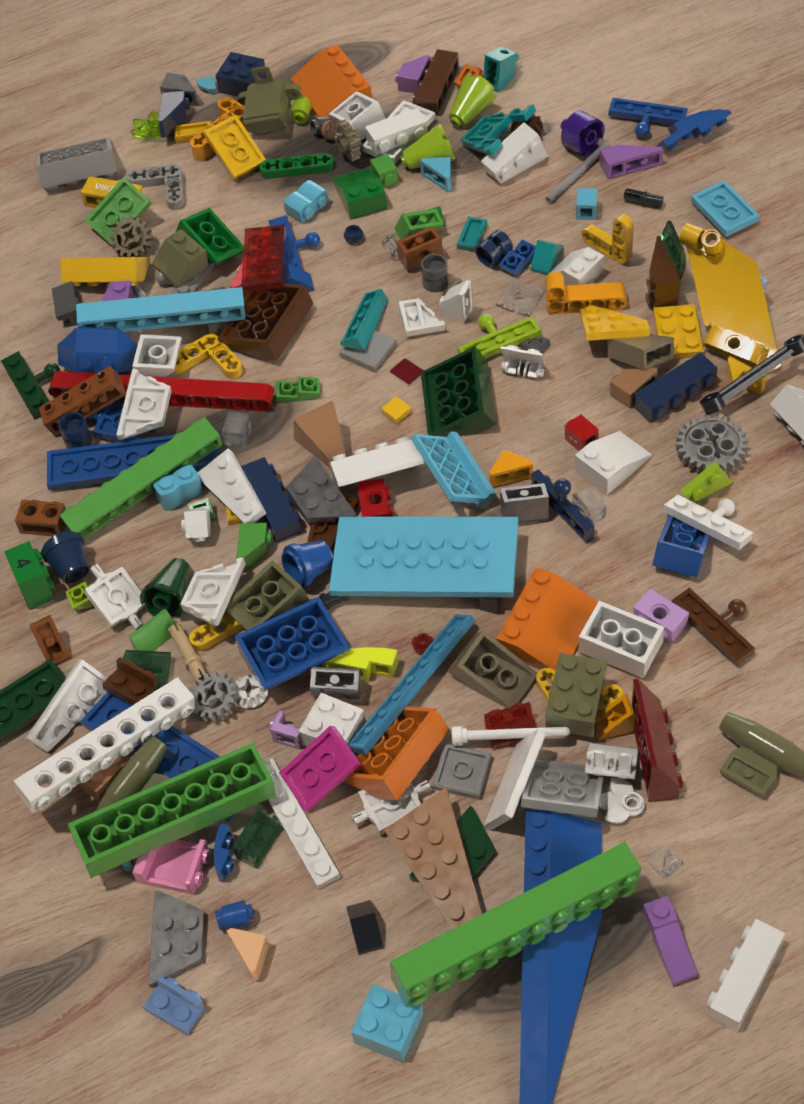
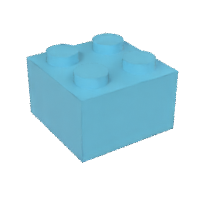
M373 984L351 1031L354 1043L403 1063L424 1016L422 1003L417 1006L411 1004L406 1007L398 993Z

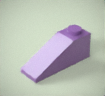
M618 144L600 149L599 164L607 179L663 163L662 147Z

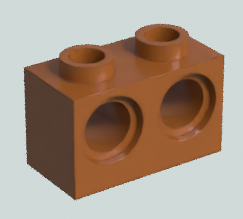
M22 499L15 523L20 534L55 536L64 532L65 525L60 515L65 511L66 507L64 503L57 501L45 502L35 499Z

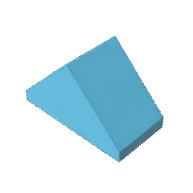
M450 157L422 158L420 160L421 175L449 193L451 191Z

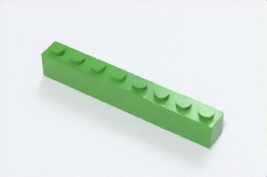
M205 417L193 422L185 431L175 434L170 441L159 445L154 452L140 458L129 469L122 470L117 477L103 483L98 490L84 496L82 501L76 505L65 509L60 515L64 525L69 531L78 532L83 539H86L155 491L153 484L157 480L173 475L181 467L194 465L222 446L220 435Z

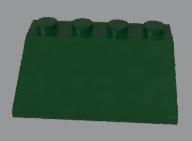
M475 346L421 372L428 435L447 437L450 432H457L459 436L477 434L497 425L488 360Z

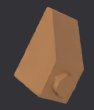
M624 369L619 375H615L611 379L610 396L631 408L634 405V394L658 379V369Z

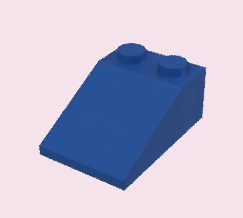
M669 515L659 537L652 565L662 570L679 572L687 577H697L710 535Z

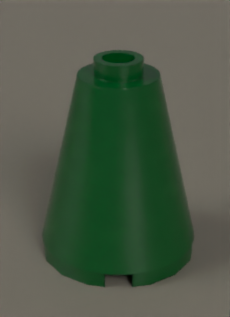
M180 558L172 559L142 589L140 602L142 606L145 604L148 607L147 612L151 615L156 616L163 609L168 611L171 618L174 616L178 618L181 615L183 609L180 603L188 589L191 567L187 561Z

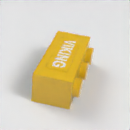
M89 176L80 192L84 206L96 208L119 181ZM132 184L144 195L141 185Z

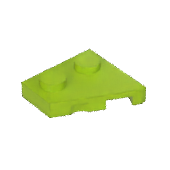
M714 461L680 491L688 500L695 503L732 484L733 481Z

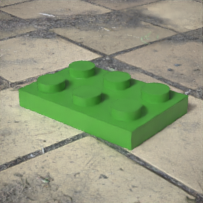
M123 177L87 216L85 221L110 244L114 241L109 237V235L114 234L111 227H117L116 221L122 223V217L129 220L130 215L136 220L137 217H141L151 206L152 202Z

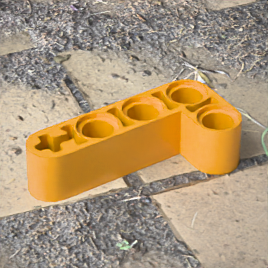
M224 97L218 101L220 117L190 140L194 160L205 161L215 154V151L203 135L204 130L234 115H237L245 129H247L243 123L244 105L230 97Z
M559 272L549 273L545 277L546 308L551 314L580 313V309H585L588 306L601 307L612 311L621 310L627 306L625 285L620 282L565 286L564 277Z

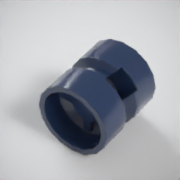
M501 230L494 231L487 239L475 247L477 258L486 267H493L501 258L506 256L509 250H513L512 241Z
M70 412L61 417L58 426L67 449L91 445L92 437L86 419L81 413Z

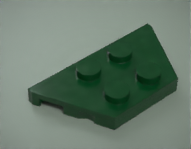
M470 806L456 822L472 879L474 880L495 856V849L474 808ZM412 872L409 875L410 880L418 882V879Z

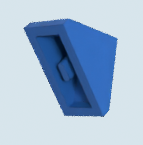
M289 263L271 281V283L305 285L308 292L314 291L311 274Z

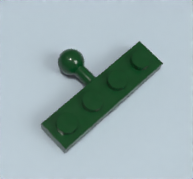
M18 351L4 358L1 362L32 417L36 419L41 416L39 407L48 402L38 383L47 378L52 379L54 372L60 371V367L56 363H48L44 367V371L33 376Z

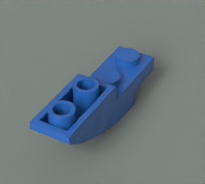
M723 109L707 110L682 118L668 128L671 135L656 146L662 147L663 150L667 148L670 151L678 145L677 141L681 138L685 141L692 135L694 138L700 135L705 137L713 131L711 129L713 126L717 125V127H720L728 121L726 117L731 114V111Z

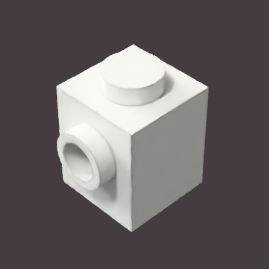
M209 508L184 511V520L181 521L182 533H186V538H192V542L206 541L205 537L211 535Z

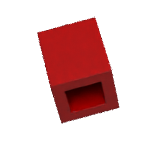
M582 414L575 419L569 420L565 425V440L578 451L599 437V429Z

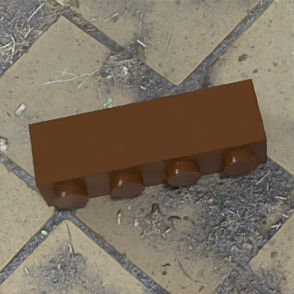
M436 50L435 55L430 59L429 68L425 69L424 79L419 83L418 92L413 96V104L433 111L435 116H438L459 68L458 52Z

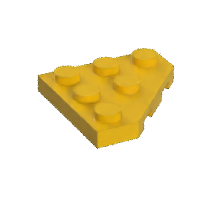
M596 306L580 309L586 341L650 336V327L645 319Z

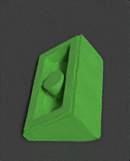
M163 609L129 636L133 649L142 658L147 657L171 638L168 629L172 625H175V628L178 630L166 609Z

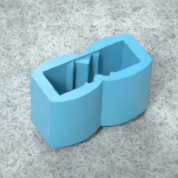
M309 180L303 183L297 191L291 193L284 200L283 204L285 212L302 223L312 218L315 211L324 208L329 198L326 189Z
M192 465L181 467L173 475L162 477L153 484L157 500L165 511L175 509L184 501L194 499L203 492L200 477Z

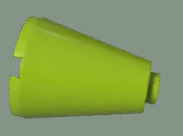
M469 73L463 78L449 113L450 123L453 126L464 127L496 99L497 94L493 93L494 87L479 75L473 77L471 76L473 73Z
M441 124L436 125L402 151L403 156L400 158L404 167L408 166L410 170L421 168L420 160L422 158L450 157V161L456 160Z

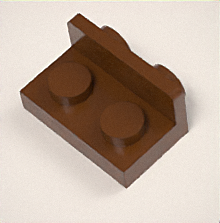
M121 657L116 660L117 669L102 683L103 690L131 705L136 704L158 690L157 677L151 671H146L135 665L132 661H127Z

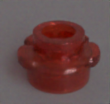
M419 633L418 636L412 639L413 649L416 653L422 655L434 641V638L427 633Z

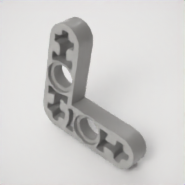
M171 164L140 168L127 173L126 178L131 184L141 185L142 187L165 185V198L169 209L178 210L184 206L183 175L179 165ZM152 175H159L156 178H150ZM178 185L175 189L170 188L171 186Z

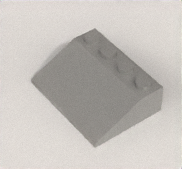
M109 137L36 153V167L43 189L47 188V190L56 189L61 184H66L67 186L74 185L77 181L83 179L87 181L89 176L103 175V177H109L114 175V172H118Z

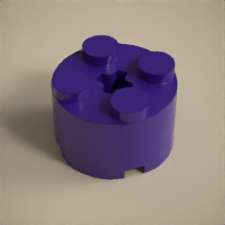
M577 110L568 119H564L560 126L562 129V145L584 156L591 155L599 147L597 143L600 138L603 139L605 133L604 123L582 110Z

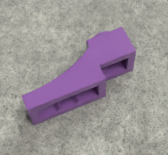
M668 896L643 904V915L653 935L652 940L673 987L697 979L698 971L691 958L678 923V917Z

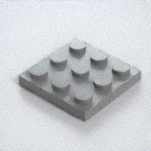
M536 759L523 791L521 807L532 810L554 811L559 814L568 813L582 817H597L604 775L596 776L585 773L586 765Z

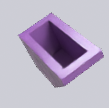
M429 55L402 65L400 71H397L395 76V82L398 83V91L414 94L418 92L419 83L424 79L425 69L430 66Z

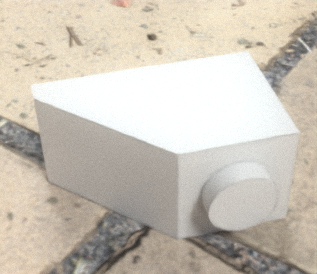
M466 280L449 288L446 295L441 297L439 307L441 308L442 317L465 323L472 311L471 281Z

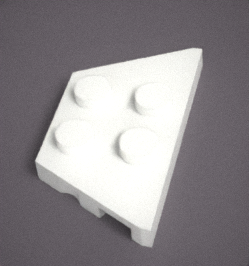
M132 369L116 434L118 440L164 426L171 396L170 386L157 382L151 376L146 377L140 374L137 369Z
M237 558L236 564L224 567L222 563L210 569L195 572L180 603L183 611L218 626L246 565L244 559Z

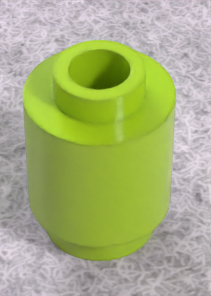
M300 96L293 103L290 118L297 124H304L308 121L312 105L307 97Z

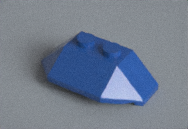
M76 327L57 345L58 365L74 372L98 373L109 366L117 373L133 369L132 366L138 344L119 328Z

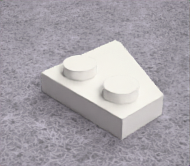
M419 298L399 301L406 337L446 330L445 322L443 320L439 321L435 317V313L430 308H427L425 303Z

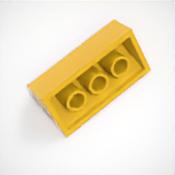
M150 257L60 258L61 282L72 281L75 286H81V282H87V286H100L99 282H106V286H108L110 281H131L132 286H137V282L145 280Z

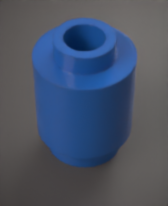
M245 900L221 906V909L215 911L220 931L251 925V919H255L252 905L246 904Z

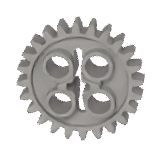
M718 414L714 418L707 415L706 419L698 415V421L691 418L690 424L684 423L683 429H679V434L676 437L678 458H682V464L689 463V470L696 467L697 474L701 470H705L714 461L725 473L726 469L733 472L735 466L740 467L741 461H745L748 452L746 432H741V425L735 426V420L727 422V416L721 420Z

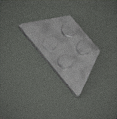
M316 456L306 464L286 487L287 494L307 523H318L320 521L336 522L335 518L356 517V513Z
M155 891L148 981L150 988L158 986L156 979L159 975L165 979L170 976L174 978L182 974L184 970L192 969L203 963L204 910L161 891Z

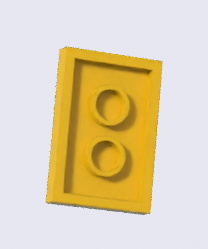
M237 115L203 132V135L233 180L255 170L260 166L261 162L266 160Z
M695 304L653 308L657 335L674 338V358L672 359L692 358L700 352L704 355Z

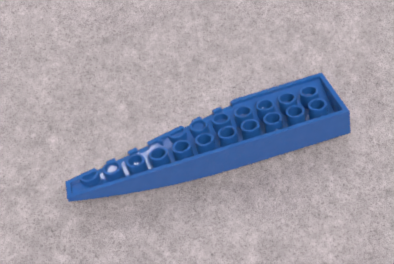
M526 810L524 893L601 854L600 822L567 814H559L554 811ZM600 908L591 911V914L584 920H574L568 923V926L558 933H554V931L548 933L541 942L535 945L529 943L522 947L519 1104L553 1103L558 1078L561 1073L562 1063L602 919V909Z

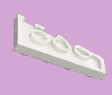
M225 450L198 472L200 481L244 523H255L266 514L265 509L231 450Z
M79 659L26 739L45 752L51 750L70 732L73 726L81 722L86 714L107 693V691L103 690L102 685L107 677L84 660Z

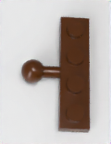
M690 587L672 600L674 604L689 612L688 621L736 666L754 654L755 647L727 622L733 617L739 618L746 613L747 607L744 601L740 599L730 601L728 609L719 615Z

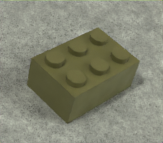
M559 653L546 710V727H568L571 734L594 738L607 675L606 660Z

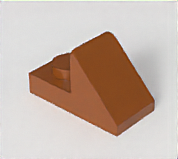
M51 615L29 624L46 661L51 659L54 664H57L71 657Z

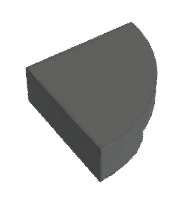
M543 337L534 340L527 339L521 343V349L524 351L535 349L542 354L550 345V340Z

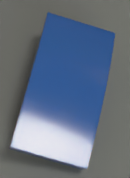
M522 239L513 252L508 251L498 265L499 268L516 276L532 262L536 246Z
M220 823L214 845V865L219 881L224 883L227 875H231L234 869L235 862L230 850L233 847L235 838L230 825Z

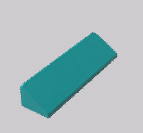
M382 289L364 294L340 342L341 346L359 350L366 348L388 303V298Z

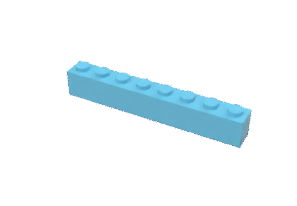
M242 287L76 304L78 327L119 328L123 332L246 320Z

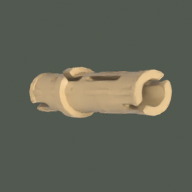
M176 624L178 630L175 628V625H172L168 632L184 659L186 670L190 671L196 685H199L196 680L201 679L203 681L205 679L204 674H206L202 665V658L196 654L182 625Z

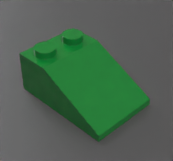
M369 168L333 178V183L350 220L387 209L385 190L379 178Z
M210 207L181 219L176 229V232L180 229L183 230L207 252L208 261L216 265L247 250Z

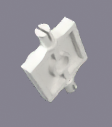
M99 564L93 565L90 570L97 580L94 584L87 587L84 593L108 626L111 628L125 620H129L135 630L143 626L136 613L146 605L143 604L142 606L140 602L141 591L125 569L121 567L114 572L105 574Z
M427 780L415 786L410 783L398 801L380 799L361 790L358 792V796L364 806V810L351 815V818L355 825L369 819L375 825L379 834L382 835L386 833L384 829L421 805L418 795L431 790L430 784Z

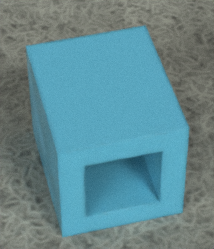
M577 188L576 220H596L597 189Z

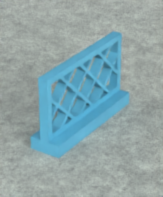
M450 432L447 437L413 434L411 437L412 442L449 501L475 503L479 509H486L497 493L458 433Z

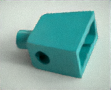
M499 47L485 55L483 78L494 87L493 91L499 92L514 77L516 62L519 60V56L515 51Z

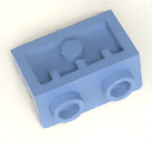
M159 975L156 979L158 986L143 1008L146 1012L188 1036L205 1010L201 1000L202 997L192 989L186 991L180 988L181 985L171 977L165 979Z

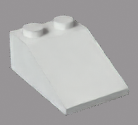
M618 431L592 441L575 455V472L608 495L652 458V454Z

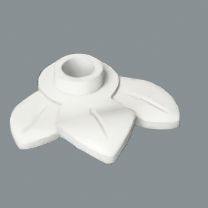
M612 777L610 781L611 792L601 794L599 808L607 812L605 821L617 824L624 822L629 816L639 815L644 809V800L638 793L634 792L632 785L628 781ZM629 803H634L636 807H629L627 805Z

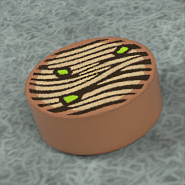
M329 120L322 125L321 132L325 139L335 140L337 132L335 130L336 121Z

